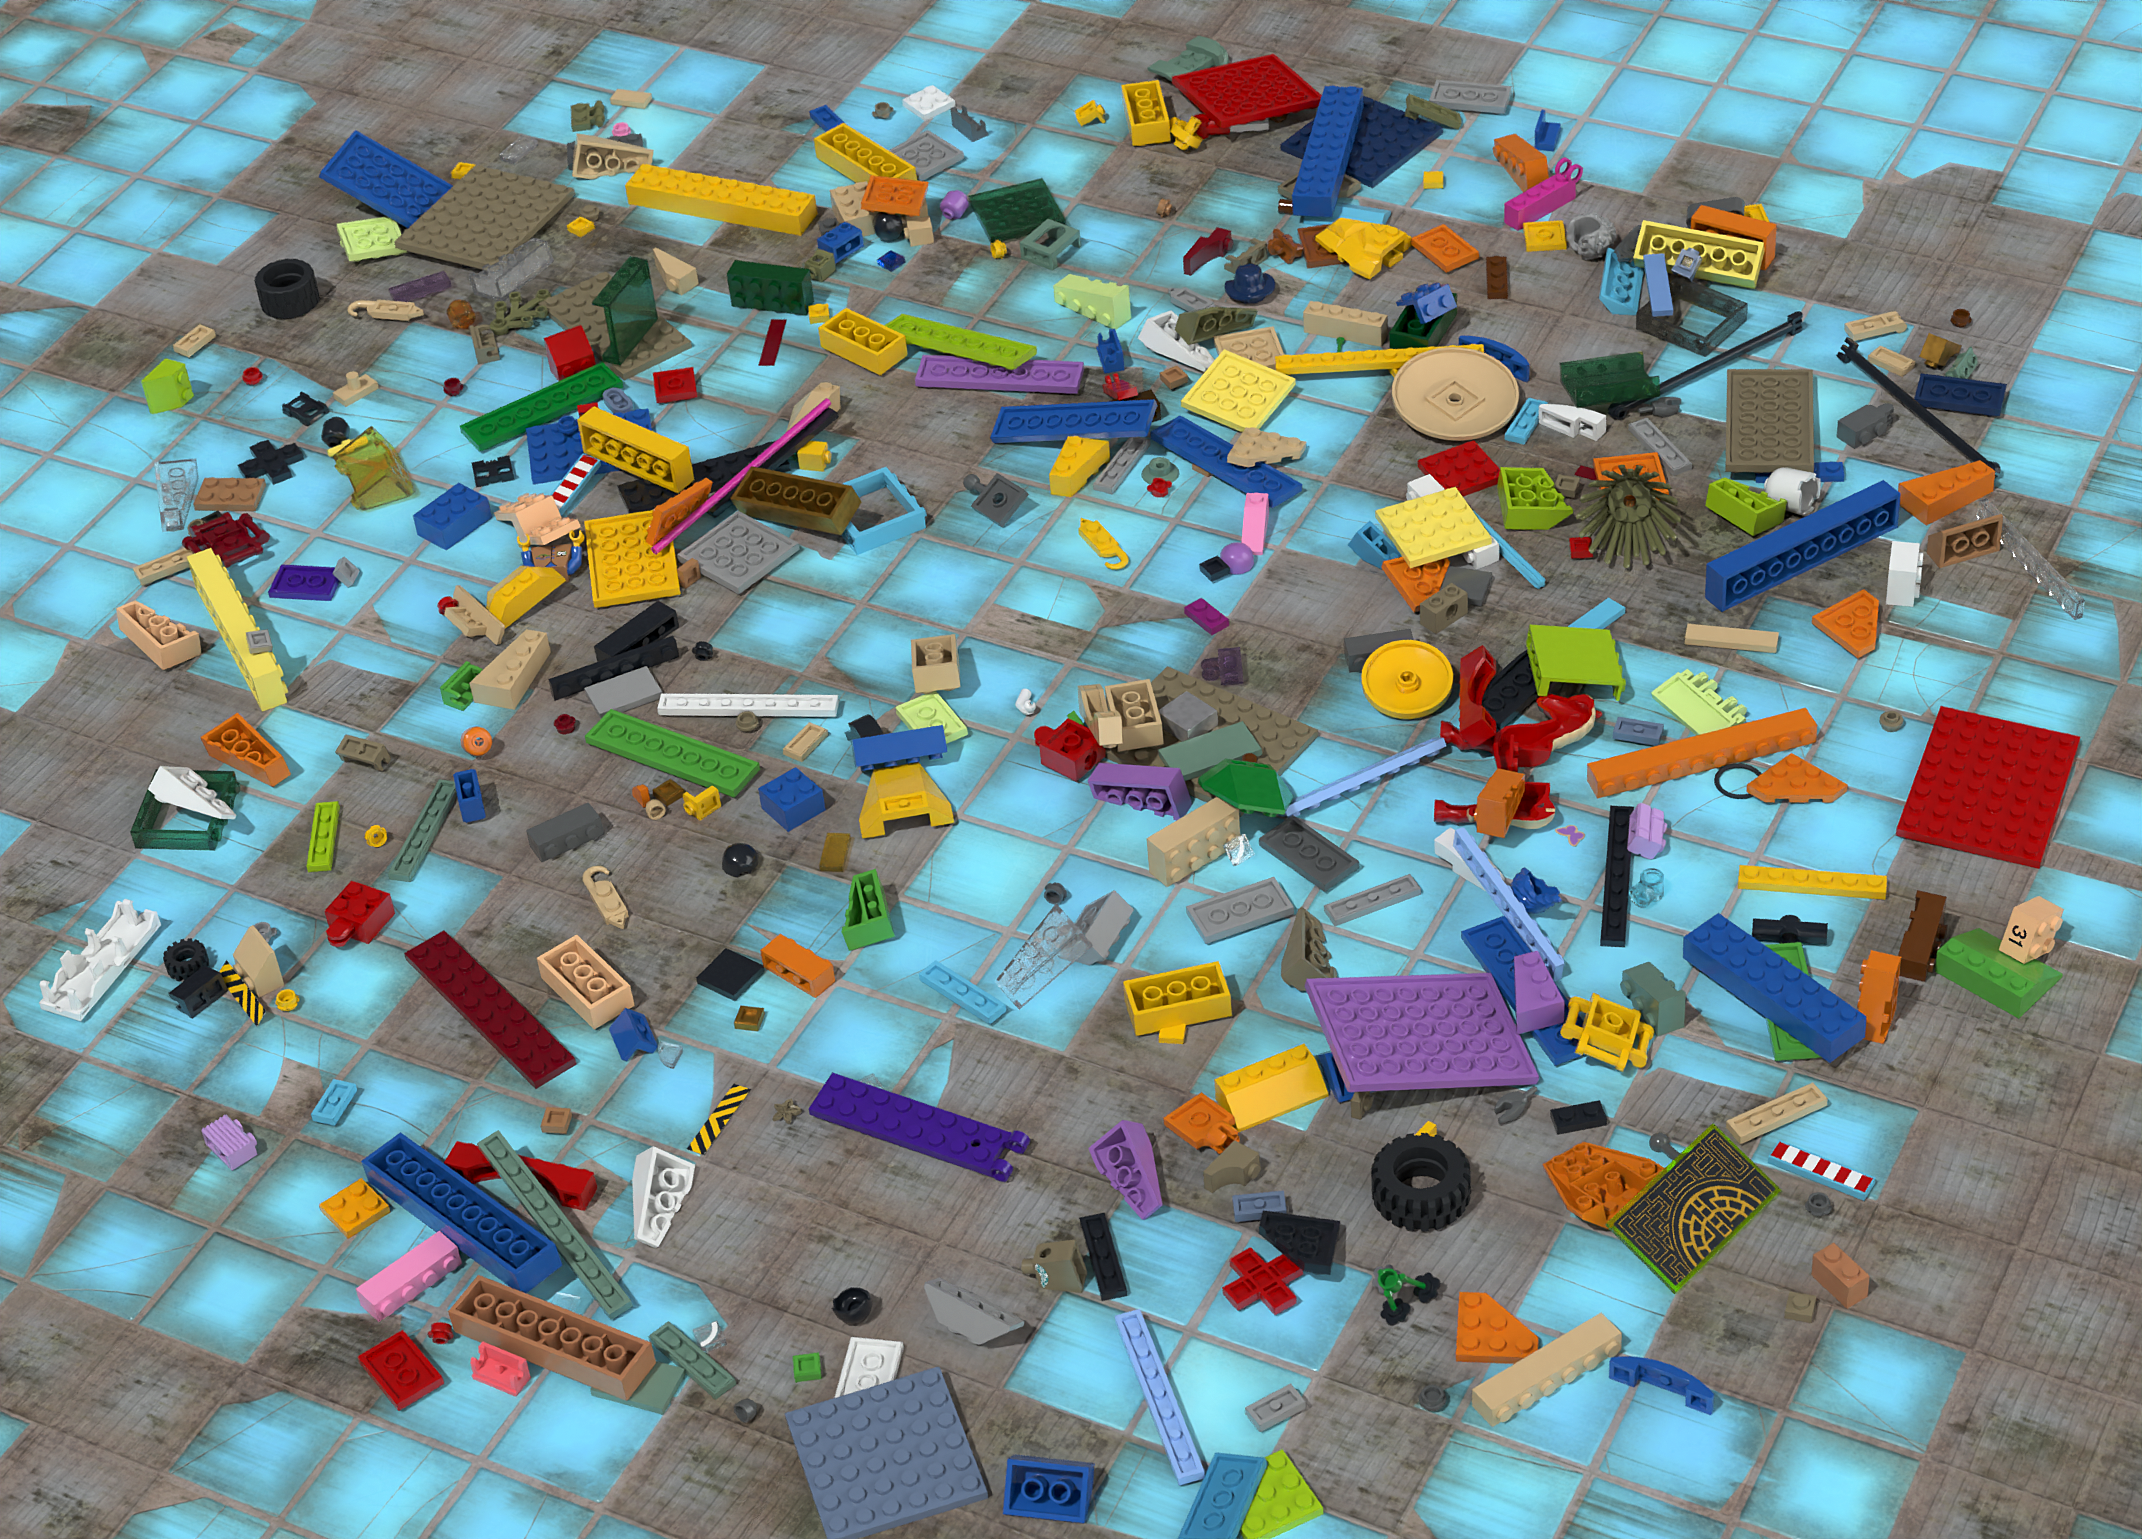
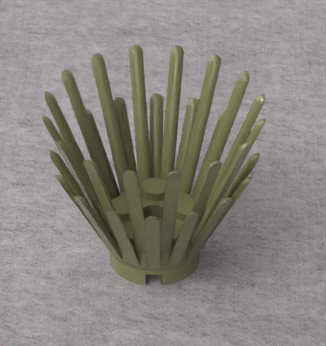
M1618 465L1622 475L1614 471L1605 470L1601 474L1613 480H1595L1588 485V487L1608 488L1591 492L1581 497V503L1598 498L1601 499L1577 513L1576 519L1584 521L1600 510L1579 532V536L1583 538L1587 534L1588 537H1591L1604 522L1589 548L1591 554L1595 552L1598 545L1601 550L1605 548L1613 531L1604 560L1606 564L1611 563L1614 550L1616 556H1621L1624 544L1623 567L1629 568L1632 538L1633 555L1638 557L1641 551L1643 565H1648L1649 558L1644 532L1651 551L1658 549L1661 556L1666 551L1654 524L1666 540L1669 537L1673 541L1676 540V534L1658 511L1674 524L1681 521L1679 515L1657 499L1677 506L1678 502L1675 497L1654 490L1672 489L1668 483L1648 481L1659 476L1657 472H1646L1639 475L1643 468L1641 465H1636L1635 470L1626 469L1625 465ZM1632 495L1635 499L1628 500L1625 496Z

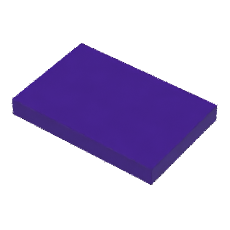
M281 564L268 594L269 598L331 601L340 580L332 574L335 567Z

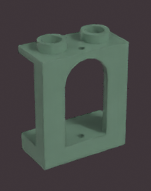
M1047 219L1020 242L1021 259L1053 271L1058 267V254L1069 245L1081 247L1080 230ZM1046 232L1048 237L1056 239L1049 247L1035 243Z

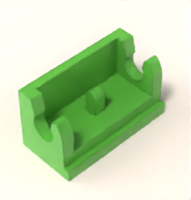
M466 661L440 687L443 704L464 711L474 701L470 682L483 669Z

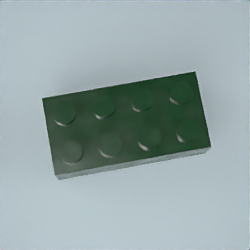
M734 260L727 272L731 305L733 307L807 315L809 312L808 306L814 303L810 269Z
M1452 293L1457 305V293ZM1406 305L1389 332L1390 349L1437 347L1456 317L1457 307L1427 323L1421 324L1414 305Z

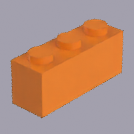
M779 934L760 950L764 968L814 998L818 997L835 982L834 967L829 960L822 959L810 949H805L793 939H788L782 934Z

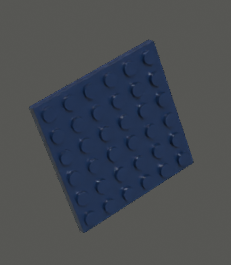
M1363 96L1364 108L1345 174L1360 181L1363 185L1374 188L1443 134V127L1419 117L1413 120L1406 117L1405 112ZM1315 118L1281 143V151L1303 160Z

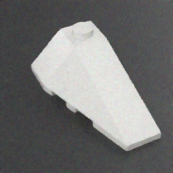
M1170 310L1146 320L1138 339L1152 351L1204 372L1215 361L1206 348L1199 346L1198 343L1188 345L1174 330L1179 316Z
M160 766L148 788L155 795V799L162 803H170L219 819H235L237 816L224 801L215 798L217 793L214 790L206 788L208 783L187 767Z
M654 1146L636 1156L632 1177L635 1240L654 1248L659 1247L671 1225V1219L681 1207L682 1199L691 1189L694 1164Z

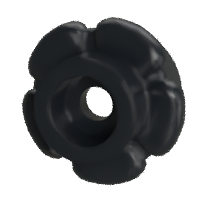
M700 641L692 648V653L695 654L696 659L706 661L708 658L713 657V646L707 642Z

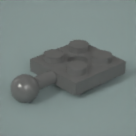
M996 473L987 486L981 484L979 477L975 474H969L963 480V485L967 490L980 492V495L972 503L971 507L1002 528L1029 495L1026 490ZM1004 497L1002 502L996 504L998 498Z

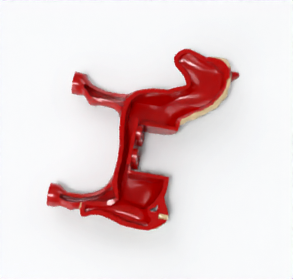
M1547 694V696H1540L1536 702L1539 711L1551 718L1550 720L1535 724L1505 726L1496 732V735L1474 748L1468 742H1464L1461 739L1459 729L1448 721H1441L1440 737L1444 738L1446 744L1453 743L1459 750L1489 751L1494 757L1496 768L1518 773V767L1541 765L1550 758L1551 752L1555 749H1561L1565 745L1581 740L1594 727L1595 719L1600 718L1602 712L1595 710L1594 700L1587 694L1569 698ZM1525 782L1524 794L1510 825L1525 829H1538L1546 826L1553 820L1555 807L1549 799L1550 783ZM1435 799L1434 822L1442 823L1448 821L1456 825L1461 823H1477L1474 822L1477 804L1451 805L1444 800Z

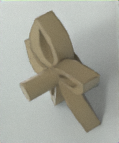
M791 1098L782 1104H774L775 1110L778 1112L772 1119L777 1121L784 1117L785 1122L790 1124L792 1116L800 1114L802 1110L797 1105H794Z

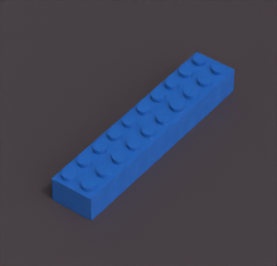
M1334 85L1324 87L1292 194L1293 215L1333 217L1364 108L1363 88L1354 86L1337 87Z
M1882 480L1722 557L1712 560L1706 564L1705 598L1723 612L1898 528L1901 493Z
M401 1132L361 1161L370 1184L435 1232L440 1231L459 1250L509 1287L527 1293L562 1266L555 1243Z

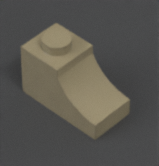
M1234 1140L1203 1171L1204 1188L1213 1193L1217 1189L1229 1184L1246 1186L1251 1179H1255L1260 1173L1259 1153Z

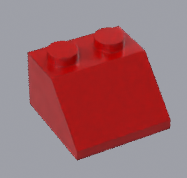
M582 325L544 338L550 371L558 382L596 365L593 350Z

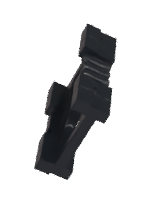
M300 392V395L289 403L282 404L283 414L298 419L300 423L307 427L311 425L310 421L321 413H329L326 404L310 398L304 392ZM298 401H302L305 403L299 408H294L292 406L294 403ZM311 408H315L318 410L312 415H307L305 413Z
M509 455L497 457V461L494 459L493 461H486V463H484V460L471 462L476 488L487 486L489 482L496 483L499 480H502V482L514 480ZM509 467V471L497 473L498 468ZM482 471L489 472V476L484 475L477 477L476 474Z

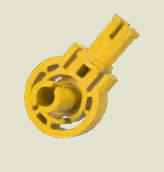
M1194 116L1190 117L1188 123L1179 118L1177 119V117L1171 118L1169 124L1170 132L1176 138L1174 144L1182 150H1186L1189 146L1198 148L1203 139L1195 132L1202 122Z

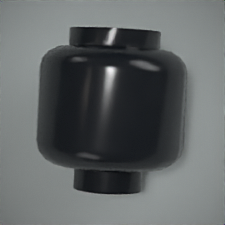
M332 417L326 420L321 434L322 441L330 448L340 445L342 441L349 438L350 426L340 417Z

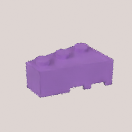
M1534 951L1515 956L1514 987L1517 1034L1563 1023L1564 1000L1539 952Z

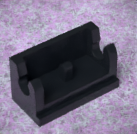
M204 965L168 994L172 1000L179 1003L176 1008L193 1019L224 995L228 988L220 972Z

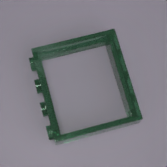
M158 769L155 770L154 775H153V777H152V780H153L154 776L156 775ZM192 770L208 783L206 786L208 790L222 792L219 800L224 801L233 810L235 797L240 792V783L237 782L234 771ZM147 789L130 831L135 849L215 851L218 841L222 839V831L224 826L228 824V819H219L212 816L207 831L152 829L163 803L156 800L155 795Z

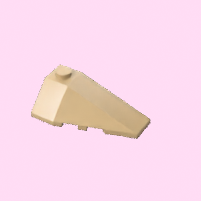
M823 382L794 405L787 431L825 398L831 401L829 407L837 412L840 409V386Z

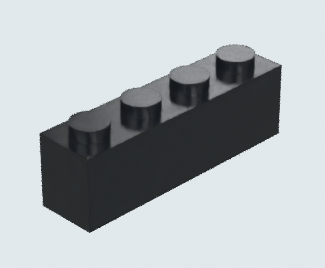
M656 601L594 646L597 662L664 639L679 628L676 610L660 601Z

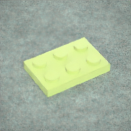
M936 691L895 707L896 714L909 730L943 725L946 744L968 735L967 727Z

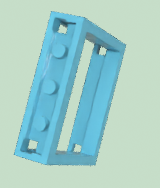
M887 467L842 483L852 486L858 497L887 487L908 512L905 515L861 532L850 521L841 536L856 555L926 528L925 517L927 514L925 509L917 504L913 495L910 496L905 485H901L896 475L891 473Z

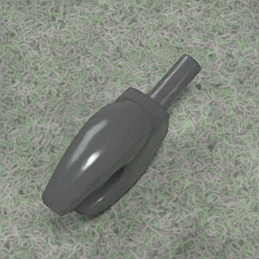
M1661 397L1651 402L1649 407L1638 408V413L1652 412L1655 416H1672L1679 411L1681 398Z
M1533 1086L1523 1094L1515 1091L1503 1095L1495 1105V1114L1504 1109L1509 1110H1506L1498 1118V1123L1504 1124L1518 1118L1528 1104L1527 1098L1538 1091L1537 1087Z

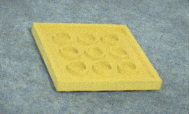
M1223 350L1181 400V407L1242 433L1246 427L1260 429L1296 385V379Z
M1456 487L1375 510L1376 519L1410 568L1492 544L1490 534Z

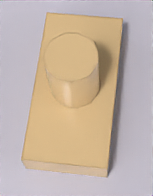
M352 371L346 374L348 384L334 391L333 396L335 400L347 407L379 389L377 381L365 374L359 377L357 372Z

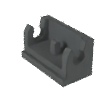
M964 105L961 106V114L956 107L950 108L952 126L971 142L988 136L985 122L980 120V124H978L968 116L967 108Z

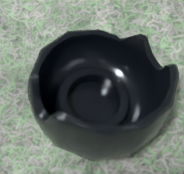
M878 212L873 219L874 232L881 240L894 241L901 236L903 224L900 216Z
M732 844L723 853L722 869L730 876L739 877L744 871L750 874L758 865V853L749 844Z
M850 1287L833 1299L832 1310L836 1317L844 1323L856 1324L862 1322L871 1312V1295L862 1288Z

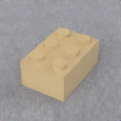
M867 181L857 182L845 187L840 186L830 190L832 210L839 225L845 221L862 230V237L875 234L873 219L880 211L869 212L861 209V201L868 185Z
M955 634L911 640L912 673L916 693L929 694L937 690L952 691L960 688L959 655Z
M1150 679L1105 686L1108 711H1118L1122 719L1123 743L1117 744L1118 752L1164 744L1162 722Z

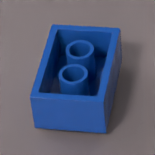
M457 483L413 515L417 535L444 550H448L492 518L488 498L461 483Z

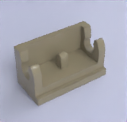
M1256 238L1251 239L1250 243L1255 245L1250 246L1246 252L1241 253L1237 258L1232 255L1225 257L1231 262L1224 264V269L1235 274L1236 269L1240 265L1249 263L1259 265L1267 259V242H1262Z
M487 324L474 327L473 325L469 326L478 365L500 360L494 334L481 333L483 330H489L490 326Z
M345 734L335 751L342 761L348 762V758L373 764L378 771H383L381 761L389 764L391 760L384 744Z

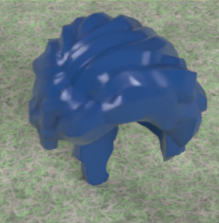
M1526 867L1522 868L1511 882L1513 895L1524 905L1527 913L1537 914L1545 912L1550 907H1553L1555 903L1562 901L1558 896L1560 891L1557 887L1547 886L1543 879L1535 877Z

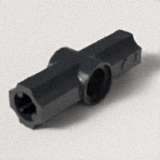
M1785 915L1780 920L1753 918L1752 937L1759 940H1774L1780 944L1797 942L1827 944L1828 923L1801 922L1799 917L1795 915Z

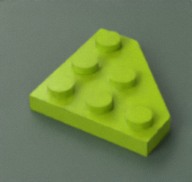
M1283 1449L1264 1457L1268 1465L1239 1533L1243 1539H1272L1323 1515V1506Z

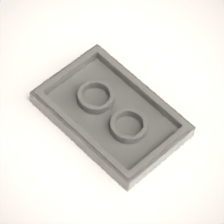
M647 666L584 688L585 694L600 719L610 709L622 713L658 700L661 694H663Z

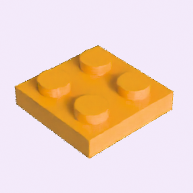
M362 1178L319 1204L321 1212L347 1239L391 1212L389 1205Z

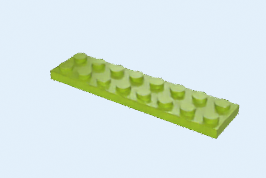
M901 314L884 325L905 335L906 344L908 345L914 344L924 349L930 348L938 350L940 353H950L956 357H966L973 361L986 362L992 366H1002L1008 370L1017 369L1037 354V346L906 314Z

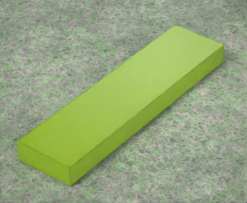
M338 801L315 804L306 866L308 872L331 871L340 810Z

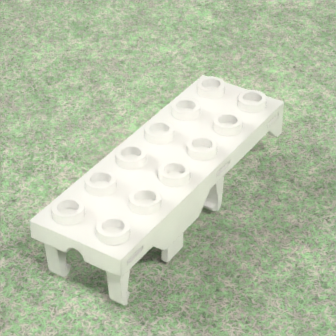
M124 899L123 902L117 901L112 917L97 935L94 930L85 929L88 945L82 953L71 955V952L67 950L60 958L62 967L55 975L53 987L51 989L48 987L50 983L43 980L40 982L43 996L39 1002L41 1009L81 1021L161 926L157 912L145 909L138 916L137 911L133 908L132 900Z

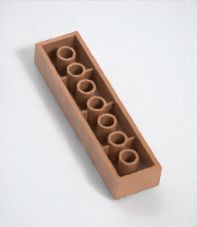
M480 1275L474 1279L448 1311L454 1332L481 1343H488L522 1357L528 1362L625 1401L631 1397L656 1364L651 1342Z

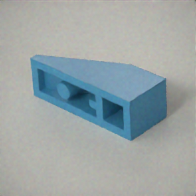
M1371 521L1357 531L1348 544L1362 560L1382 569L1383 561L1402 557L1393 542Z

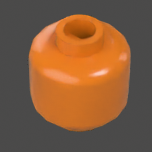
M478 726L466 729L460 739L463 750L474 756L486 754L492 745L490 733L485 728Z

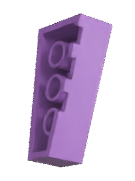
M1099 763L1087 780L1094 799L1120 806L1126 803L1135 810L1142 811L1143 808L1152 810L1154 815L1163 817L1165 814L1174 816L1173 820L1176 821L1185 816L1193 804L1180 768Z

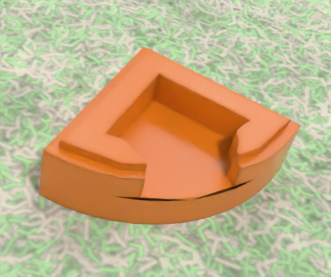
M642 784L632 788L633 797L645 808L646 804L650 801L648 787Z

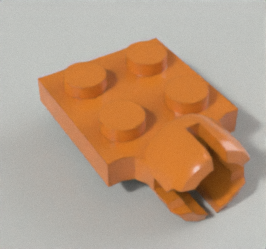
M1202 1092L1163 1118L1164 1125L1196 1149L1209 1146L1218 1154H1221L1225 1150L1224 1146L1227 1148L1234 1140L1240 1141L1239 1131L1232 1127L1236 1124L1235 1117Z

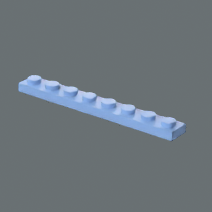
M1443 737L1431 738L1292 800L1284 815L1278 814V816H1287V818L1292 815L1295 817L1299 816L1301 810L1317 808L1321 805L1320 802L1325 799L1328 801L1335 800L1341 797V792L1346 790L1352 792L1360 789V784L1366 781L1367 783H1373L1380 780V775L1384 773L1390 775L1400 771V766L1417 764L1420 762L1419 758L1425 755L1427 757L1435 756L1440 753L1439 749L1446 747Z
M1464 827L1455 830L1453 847L1531 952H1539L1553 981L1561 979L1564 967L1562 956L1555 952L1548 937H1544L1536 921L1530 918L1524 905L1513 895L1511 887L1505 884L1499 871L1493 868L1488 861L1486 853L1481 851L1476 845L1474 837L1469 835Z
M1140 1309L1115 1315V1324L1178 1485L1204 1479L1205 1472Z

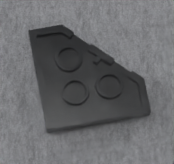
M1263 1210L1259 1224V1234L1304 1272H1311L1317 1275L1331 1274L1340 1231V1221Z

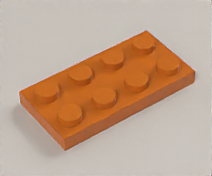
M705 478L700 482L694 483L690 488L682 490L677 496L669 498L662 505L656 506L652 512V522L647 529L646 542L654 546L708 500L713 482Z

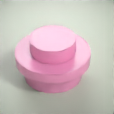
M619 122L613 126L612 134L617 137L631 134V128L627 123Z

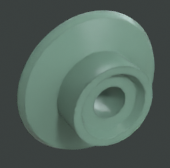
M1157 457L1144 467L1141 476L1148 484H1152L1154 478H1162L1165 481L1174 482L1179 477V469L1167 458Z

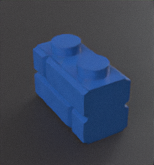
M476 769L456 772L453 776L463 822L467 823L484 819L486 815Z

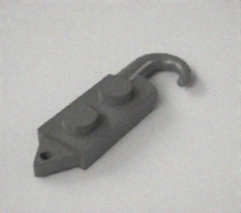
M1642 225L1635 226L1614 250L1618 262L1627 261L1631 263L1634 260L1633 257Z

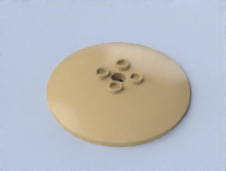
M1445 347L1423 352L1408 360L1399 369L1394 378L1392 400L1400 417L1417 431L1445 440H1472L1492 434L1509 422L1518 406L1519 389L1510 370L1494 357L1473 349Z

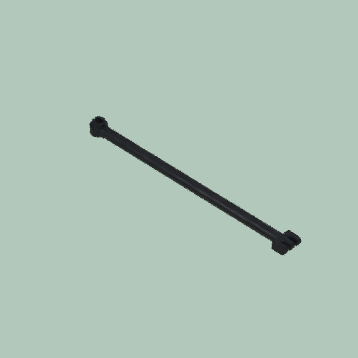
M1796 311L1788 315L1787 322L1625 401H1614L1608 407V415L1615 420H1622L1626 416L1627 411L1786 333L1791 336L1802 331L1803 313Z
M1846 337L1844 342L1849 347L1842 344L1840 349L1845 354L1838 352L1836 355L1840 360L1845 363L1854 362L1972 462L1981 460L1995 470V473H2000L2001 468L1997 462L1988 461L1858 353L1856 350L1859 345L1851 338Z

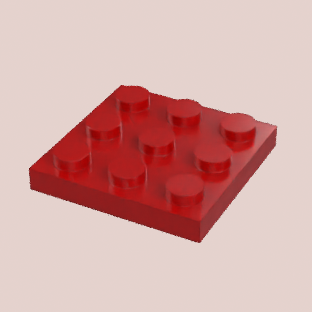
M1474 440L1418 460V468L1425 476L1430 474L1445 490L1456 487L1462 497L1498 484L1500 468Z

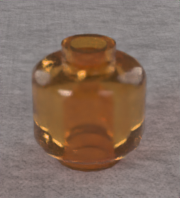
M454 300L447 308L446 314L452 326L456 329H467L476 319L470 303L466 300Z

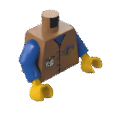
M579 530L577 538H574V531H570L569 537L574 543L573 546L572 544L531 547V550H529L531 544L529 535L526 534L527 542L521 543L519 536L517 537L518 546L523 551L521 552L523 566L553 568L565 578L566 581L564 583L569 582L571 574H574L581 566L582 547H580V544L584 541V535L581 530Z

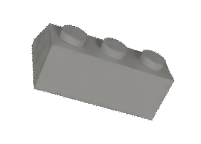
M1115 890L1085 906L1055 954L1058 957L1086 965H1091L1097 961H1104L1110 954L1109 948L1119 940L1120 931L1129 924V917L1134 909Z

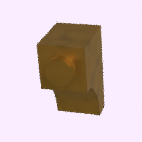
M1929 333L1919 357L1926 359L1925 364L1935 368L1938 364L1945 366L1952 355L1959 353L1962 345Z

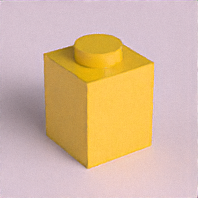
M809 441L797 452L800 470L824 472L827 464L831 462V451H828L827 442Z

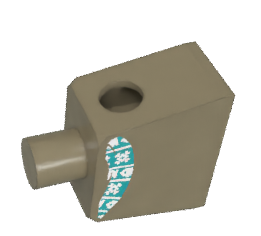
M1076 1240L1039 1244L1036 1247L1034 1258H1024L1022 1260L1023 1274H1036L1041 1288L1076 1293L1083 1292L1087 1270Z

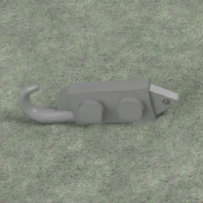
M1186 287L1182 289L1168 288L1171 303L1188 312L1215 307L1213 301Z

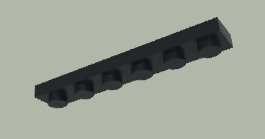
M670 636L550 678L548 680L552 697L556 701L585 691L584 688L639 668L645 666L650 668L678 658L679 653L674 636Z

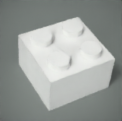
M1892 541L1886 597L1887 605L1913 607L1914 598H1919L1922 567L1918 566H1922L1923 553H1919L1920 543Z

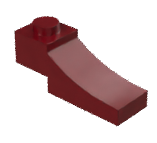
M1216 227L1208 238L1200 236L1183 257L1184 274L1191 276L1207 262L1218 257H1224L1233 247L1231 230Z

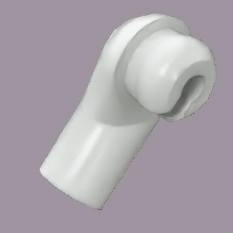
M1028 689L1021 690L1015 706L1024 715L1033 714L1036 708L1035 703H1030L1031 691Z

